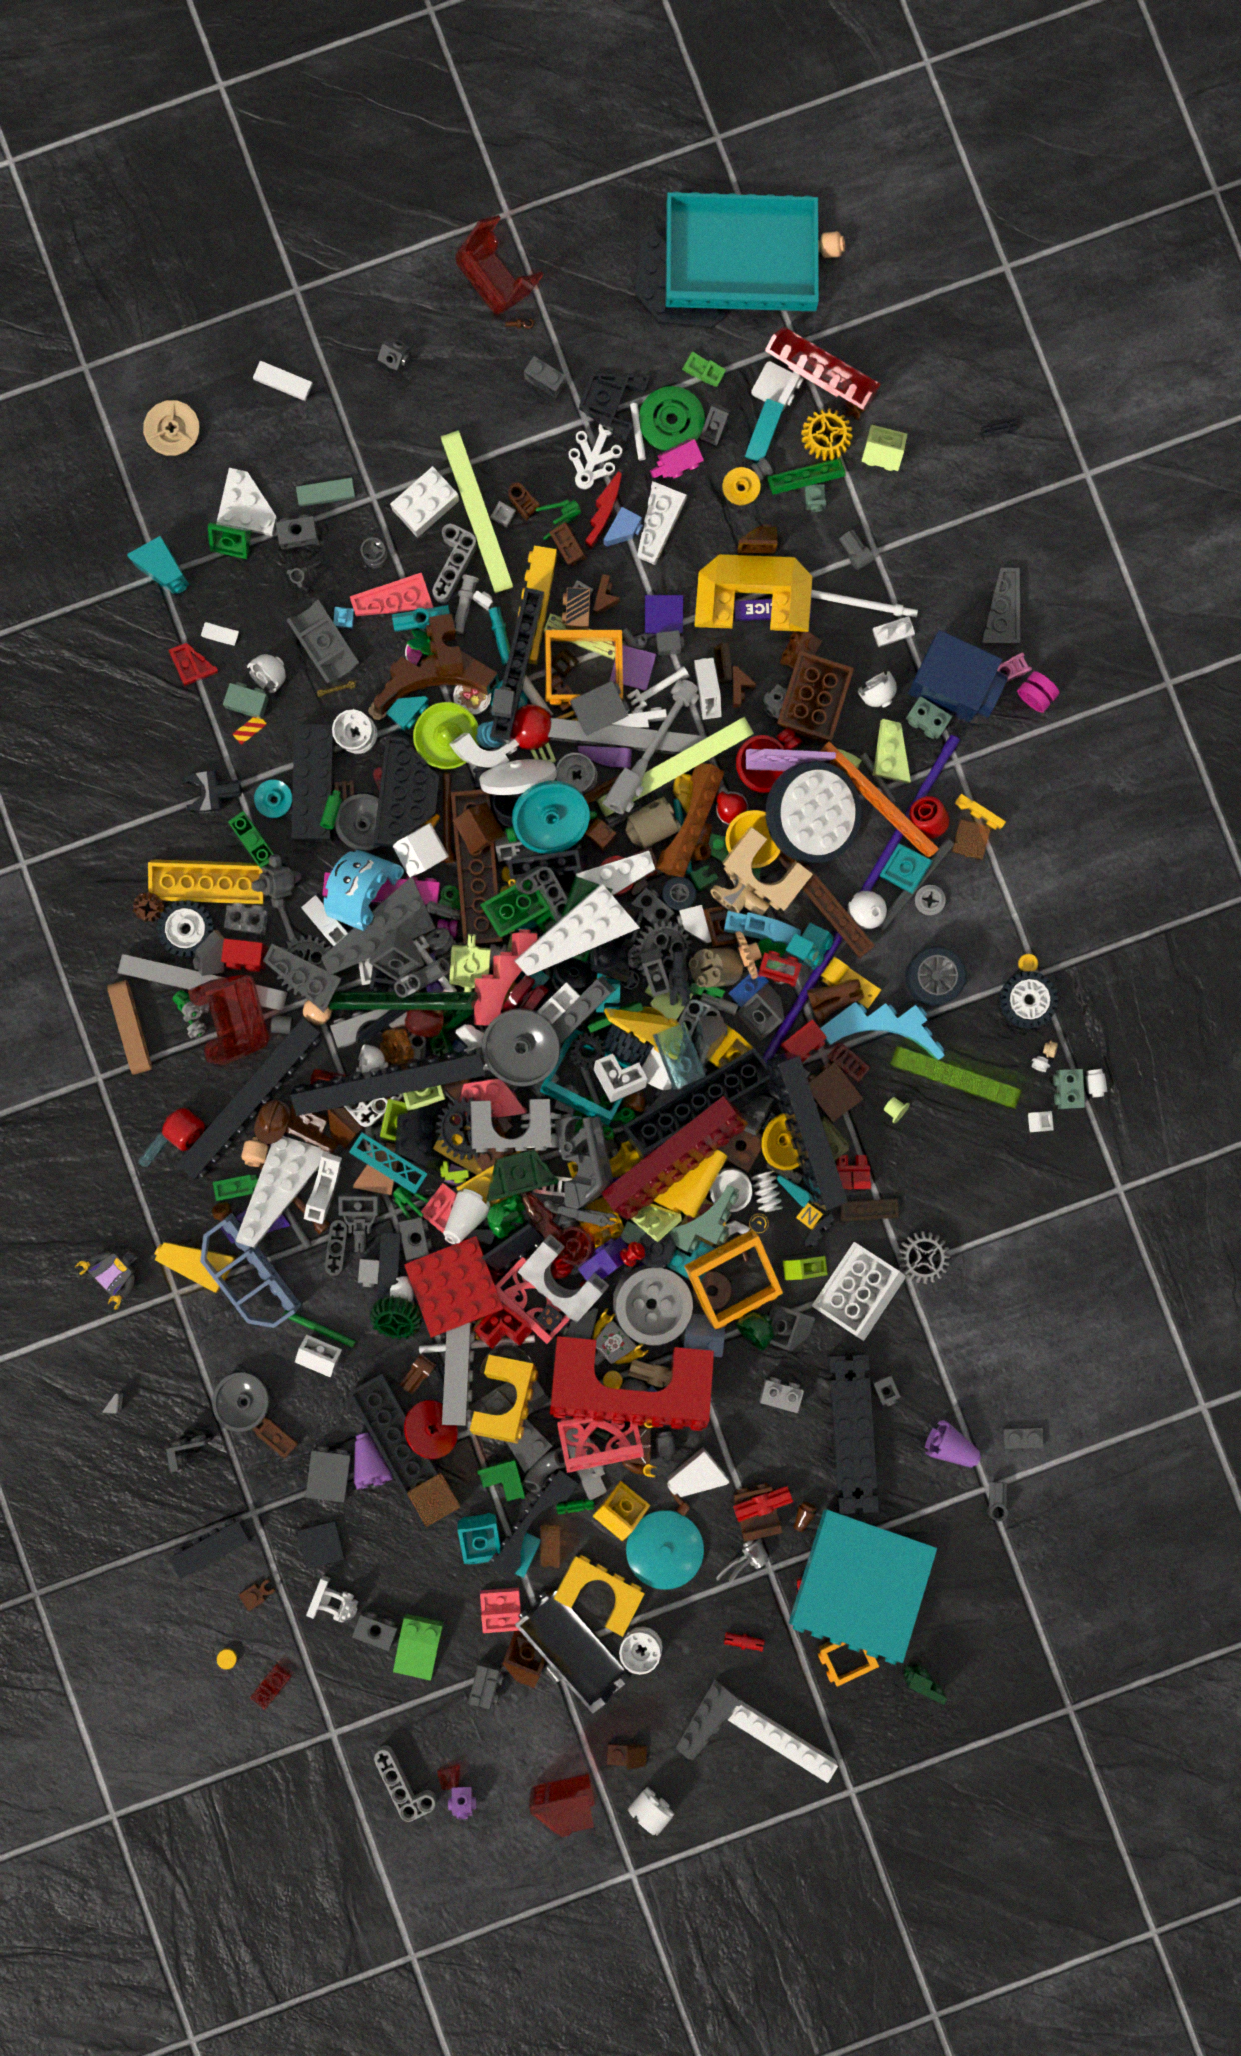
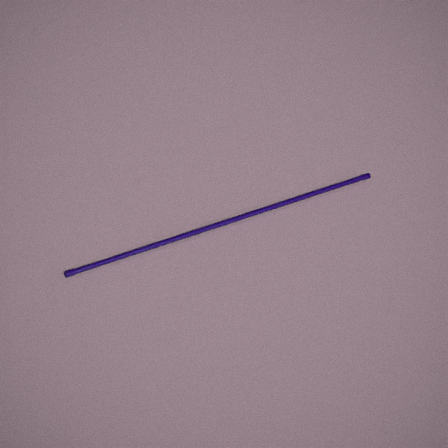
M949 736L938 759L906 811L905 816L909 820L911 806L919 798L927 796L947 760L960 742V739L956 736ZM897 828L859 892L871 891L878 880L882 870L903 837V834ZM837 931L833 936L831 948L823 956V962L811 973L762 1058L767 1065V1060L774 1057L807 1001L808 994L806 990L815 987L843 938Z

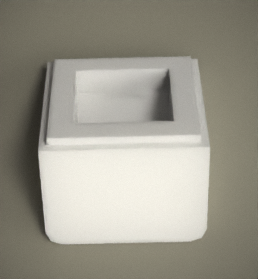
M1052 1111L1028 1113L1030 1132L1054 1130Z

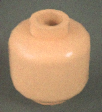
M837 231L823 233L820 240H818V252H821L824 258L840 257L842 252L845 251L844 236H841Z
M252 1137V1140L245 1141L241 1158L245 1161L246 1165L260 1167V1164L265 1163L269 1147L267 1144L259 1141L257 1137Z

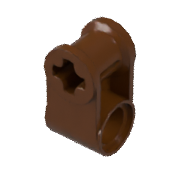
M513 483L508 489L509 500L527 521L529 516L536 511V508L541 506L522 484ZM519 490L522 492V495L514 497L512 492Z

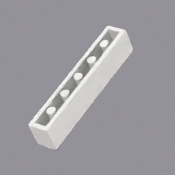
M744 1702L740 1706H736L732 1711L733 1714L728 1721L827 1783L829 1782L838 1767L835 1759Z

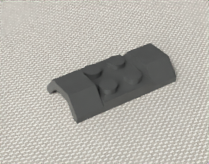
M319 600L315 601L309 609L298 616L287 619V622L327 684L338 681L359 665L358 660Z
M538 1380L533 1382L532 1385L533 1397L531 1401H528V1415L551 1401ZM506 1382L470 1404L468 1410H472L471 1422L474 1411L489 1414L484 1403L497 1390L515 1405L517 1400L515 1386ZM480 1436L484 1441L490 1439L488 1437Z

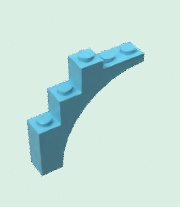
M855 1002L820 1028L827 1036L825 1041L828 1045L858 1032L887 1031L902 1035L916 1042L935 1061L945 1056L942 1053L944 1049L940 1043H935L931 1038V1031L926 1026L924 1028L922 1026L927 1021L925 1017L927 1014L921 1006L917 1007L914 1005L897 1018L895 1016L897 1014L895 1009L885 1003L867 1017L865 1015L867 1011L861 1003L857 1004Z

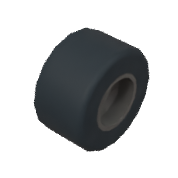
M673 877L665 883L662 890V899L675 912L690 908L696 899L695 885L686 877Z

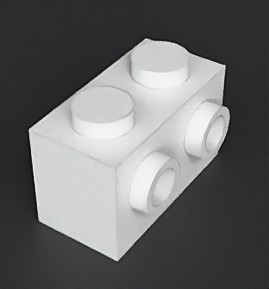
M306 1335L299 1347L295 1363L331 1377L342 1349Z

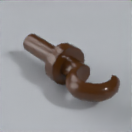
M530 318L529 320L532 325L527 326L525 321L517 319L516 321L505 322V327L517 326L518 329L524 326L526 329H531L534 326V321Z
M524 1196L523 1200L528 1207L527 1213L530 1212L532 1216L537 1215L539 1221H533V1223H540L542 1220L540 1213L535 1212V1205L532 1206L528 1197Z

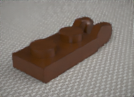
M265 1416L262 1421L264 1423L262 1427L256 1426L252 1430L285 1459L298 1443L270 1418L268 1419Z

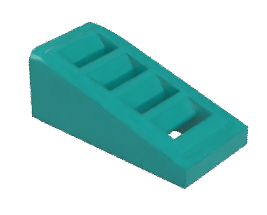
M777 1175V1181L805 1208L810 1200L809 1192L783 1176Z

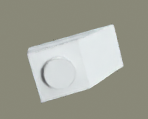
M702 905L680 910L679 916H676L679 927L683 926L686 933L703 943L711 944Z

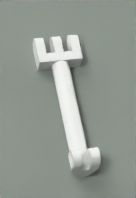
M683 666L677 672L642 694L636 689L628 694L627 698L629 700L636 697L630 703L632 706L640 703L634 710H642L648 706L645 702L646 699L680 678L686 680L690 675Z
M421 935L419 940L422 942V945L417 940L413 942L424 962L429 965L434 961L426 951L430 946L423 935ZM445 976L438 980L444 988L443 992L457 991L453 985L449 984Z

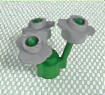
M180 990L174 995L173 1002L178 1005L177 1008L183 1013V1019L190 1023V1026L187 1028L190 1038H198L204 1034L207 1028L205 1024L200 1021L193 1022L192 1019H197L201 1016V1013H208L213 1009L215 1005L214 995L211 997L203 995L199 998L192 992L186 993L184 990Z

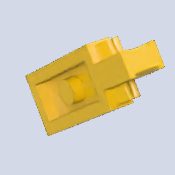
M963 794L955 802V805L961 810H971L970 814L980 820L982 817L987 821L986 824L994 830L997 828L1001 829L1006 821Z

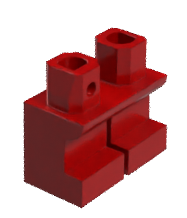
M841 1155L836 1159V1168L843 1189H871L870 1166H867L866 1155H855V1166H848V1155Z

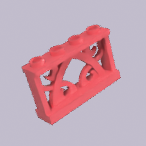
M529 1256L527 1258L522 1257L496 1284V1288L501 1301L526 1320L531 1329L548 1344L570 1319L566 1315L563 1316L560 1320L561 1322L549 1334L546 1331L547 1328L534 1317L535 1312H542L543 1308H532L527 1312L524 1310L527 1304V1294L524 1289L535 1287L530 1282L524 1280L523 1277V1283H520L517 1278L518 1270L530 1258ZM513 1275L516 1285L503 1290L501 1286ZM519 1290L522 1292L523 1300L521 1302H518L515 1299L517 1295H520L519 1292H517ZM547 1298V1304H549L558 1312L562 1311L558 1307L554 1306L552 1302Z
M585 1418V1420L562 1419L557 1425L567 1473L644 1457L638 1425H633L630 1422L629 1429L622 1433L621 1430L624 1428L625 1423L619 1425L611 1422L610 1424L608 1422L612 1420L607 1419L604 1422L593 1421V1418ZM597 1427L614 1435L608 1441L604 1452H600L596 1445L586 1442ZM568 1430H578L576 1435L572 1434L573 1438L579 1439L578 1442H572L567 1439L566 1433ZM632 1431L634 1432L636 1445L631 1446L626 1438ZM619 1440V1442L615 1443L619 1446V1448L612 1449L611 1445L615 1441ZM567 1445L576 1447L575 1458L569 1459ZM584 1447L592 1448V1449L594 1450V1452H593V1454L587 1455V1454H586V1451H587L588 1449H583V1448H584Z

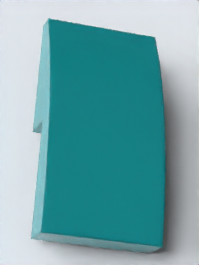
M525 1533L520 1554L521 1565L515 1572L516 1575L522 1578L525 1577L541 1543V1539Z

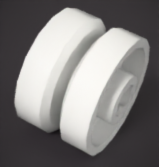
M733 1167L723 1168L710 1189V1196L715 1204L727 1185L739 1189V1198L730 1209V1212H736L745 1208L751 1200V1181L747 1174L740 1169Z

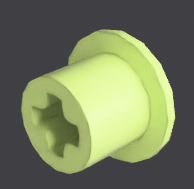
M893 1097L885 1106L884 1111L894 1118L892 1122L896 1123L908 1110L910 1104L906 1103L904 1105L897 1098Z

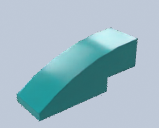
M766 399L745 454L746 458L759 462L762 457L765 458L783 412L784 404Z

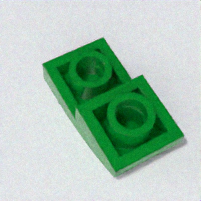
M692 979L691 994L695 996L696 994L701 996L704 989L707 990V994L715 998L717 996L722 998L725 993V987L723 986L699 987L694 979Z

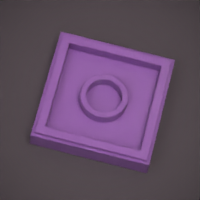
M622 645L623 685L646 691L656 654ZM615 663L610 677V681H613V683H615Z

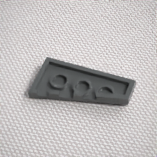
M499 1390L484 1403L490 1415H503L514 1407ZM528 1419L523 1421L524 1433L522 1439H519L518 1444L507 1442L524 1472L553 1446Z
M714 1680L676 1749L687 1759L693 1760L708 1743V1738L713 1733L716 1734L722 1722L725 1719L728 1720L736 1706H740L744 1701L721 1682Z

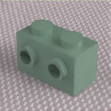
M230 683L223 705L227 709L262 719L269 697L262 689L254 688V690H251L243 683Z
M921 696L906 717L912 727L921 728L924 730V734L932 739L934 737L936 739L939 738L952 718L951 715Z
M1083 1069L1057 1070L1053 1076L1054 1086H1057V1094L1054 1095L1055 1105H1058V1109L1085 1108Z

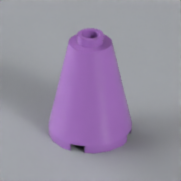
M945 1420L939 1421L937 1424L940 1426L937 1429L933 1428L927 1438L925 1448L928 1449V1452L925 1453L930 1457L970 1468L978 1465L981 1460L980 1451L949 1422Z

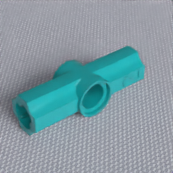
M447 605L429 609L418 608L411 612L393 614L394 631L398 632L416 628L426 629V625H429V617L450 614L449 607ZM420 615H425L426 620L424 622H418L417 617Z

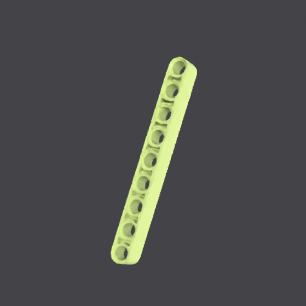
M459 430L443 435L441 440L494 592L498 593L513 588Z
M743 717L645 772L641 784L644 789L639 797H633L632 802L754 734L746 718ZM607 794L596 800L605 817L614 813L613 810L602 804Z

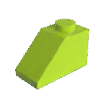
M825 1256L783 1261L785 1280H800L827 1275Z

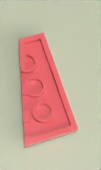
M422 573L350 596L356 616L411 612L418 608H433Z

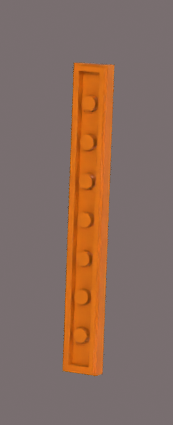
M830 742L819 751L835 752L836 758L828 762L846 773L856 789L925 857L930 858L936 853L939 848Z

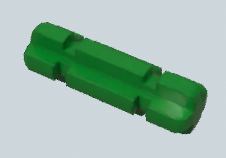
M593 1499L570 1501L567 1504L563 1502L556 1505L558 1514L584 1511V1509L592 1510L595 1507Z

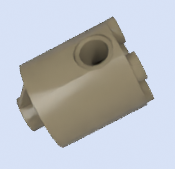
M662 797L627 815L625 830L631 842L645 850L675 834L681 829V826L673 816L674 811L671 805L667 803L665 797Z
M730 948L700 950L689 961L692 978L699 987L710 988L733 985L740 979L743 971L741 957Z

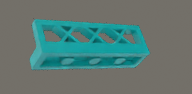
M363 1133L360 1134L349 1151L350 1154L415 1195L428 1175ZM363 1138L370 1142V1151L363 1152L357 1148ZM383 1150L387 1154L388 1161H377L374 1152ZM391 1162H402L404 1171L394 1172ZM389 1163L390 1168L386 1167L383 1164ZM416 1171L422 1176L415 1185L409 1181L407 1173Z

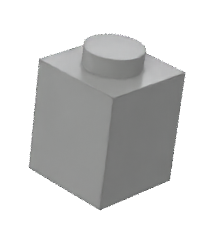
M360 1259L358 1283H363V1287H374V1284H378L379 1260Z

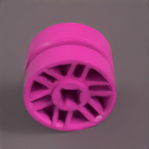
M1034 671L1027 678V682H1024L1019 687L1017 692L1022 700L1031 708L1044 713L1050 706V702H1053L1060 692L1052 681L1041 673Z

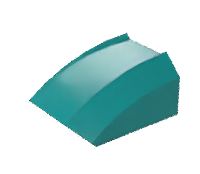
M487 1513L470 1517L465 1516L458 1521L457 1530L464 1564L489 1562L495 1552L500 1553L502 1551L496 1515Z

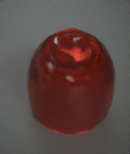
M408 1010L404 1019L405 1026L409 1032L416 1036H438L443 1025V1011Z

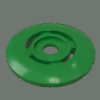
M675 386L663 387L652 392L643 402L639 412L640 429L644 438L652 446L662 451H667L690 438L697 441L702 433L705 422L704 410L698 398L690 391ZM663 404V406L659 409L657 413V418H653V415L658 406ZM675 414L678 418L677 422L669 424L666 421L667 415ZM687 420H690L688 428L680 434V431L684 429Z

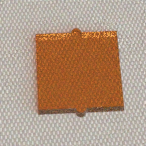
M960 820L952 852L965 855L966 858L972 857L983 860L991 827L979 825L977 822L972 823Z

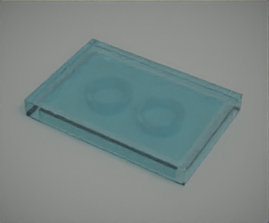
M685 1022L653 1034L673 1090L706 1077Z

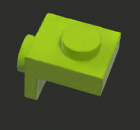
M443 1161V1166H440L441 1176L445 1177V1181L454 1180V1183L466 1182L465 1178H470L469 1170L450 1172L448 1161Z

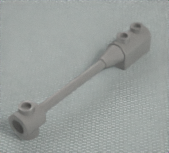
M677 680L670 691L673 694V699L676 701L643 757L639 759L631 771L625 767L602 802L603 805L619 814H624L625 811L630 812L635 804L632 802L633 797H639L644 789L641 784L651 756L681 707H688L690 703L694 705L699 698V695L696 694L698 687L688 680Z

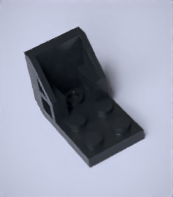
M616 899L635 923L640 926L643 908ZM638 929L592 948L590 951L591 970L627 982L630 978L628 952L635 942Z

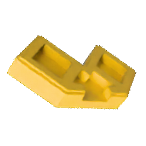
M683 773L675 778L672 791L685 812L688 813L692 799L693 781L690 780L692 775Z

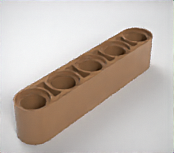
M124 980L107 985L131 1073L135 1075L152 1070L151 1059L128 981Z

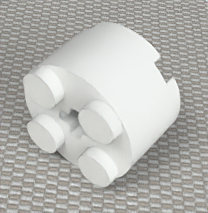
M648 1787L639 1794L628 1808L633 1818L637 1816L638 1823L652 1835L656 1834V1836L659 1835L674 1815L669 1809L670 1805L662 1798L658 1800L655 1797V1793Z

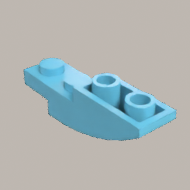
M728 911L724 926L725 932L735 933L740 931L744 936L759 938L760 941L770 938L772 943L781 942L787 946L794 934L799 936L801 934V930L789 924L749 912L745 915Z

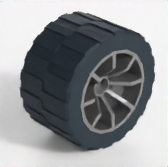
M933 946L919 952L910 960L911 962L906 968L905 983L909 993L912 994L915 1000L920 1001L924 1005L940 1006L955 999L962 992L966 983L967 973L964 962L954 951L946 947Z

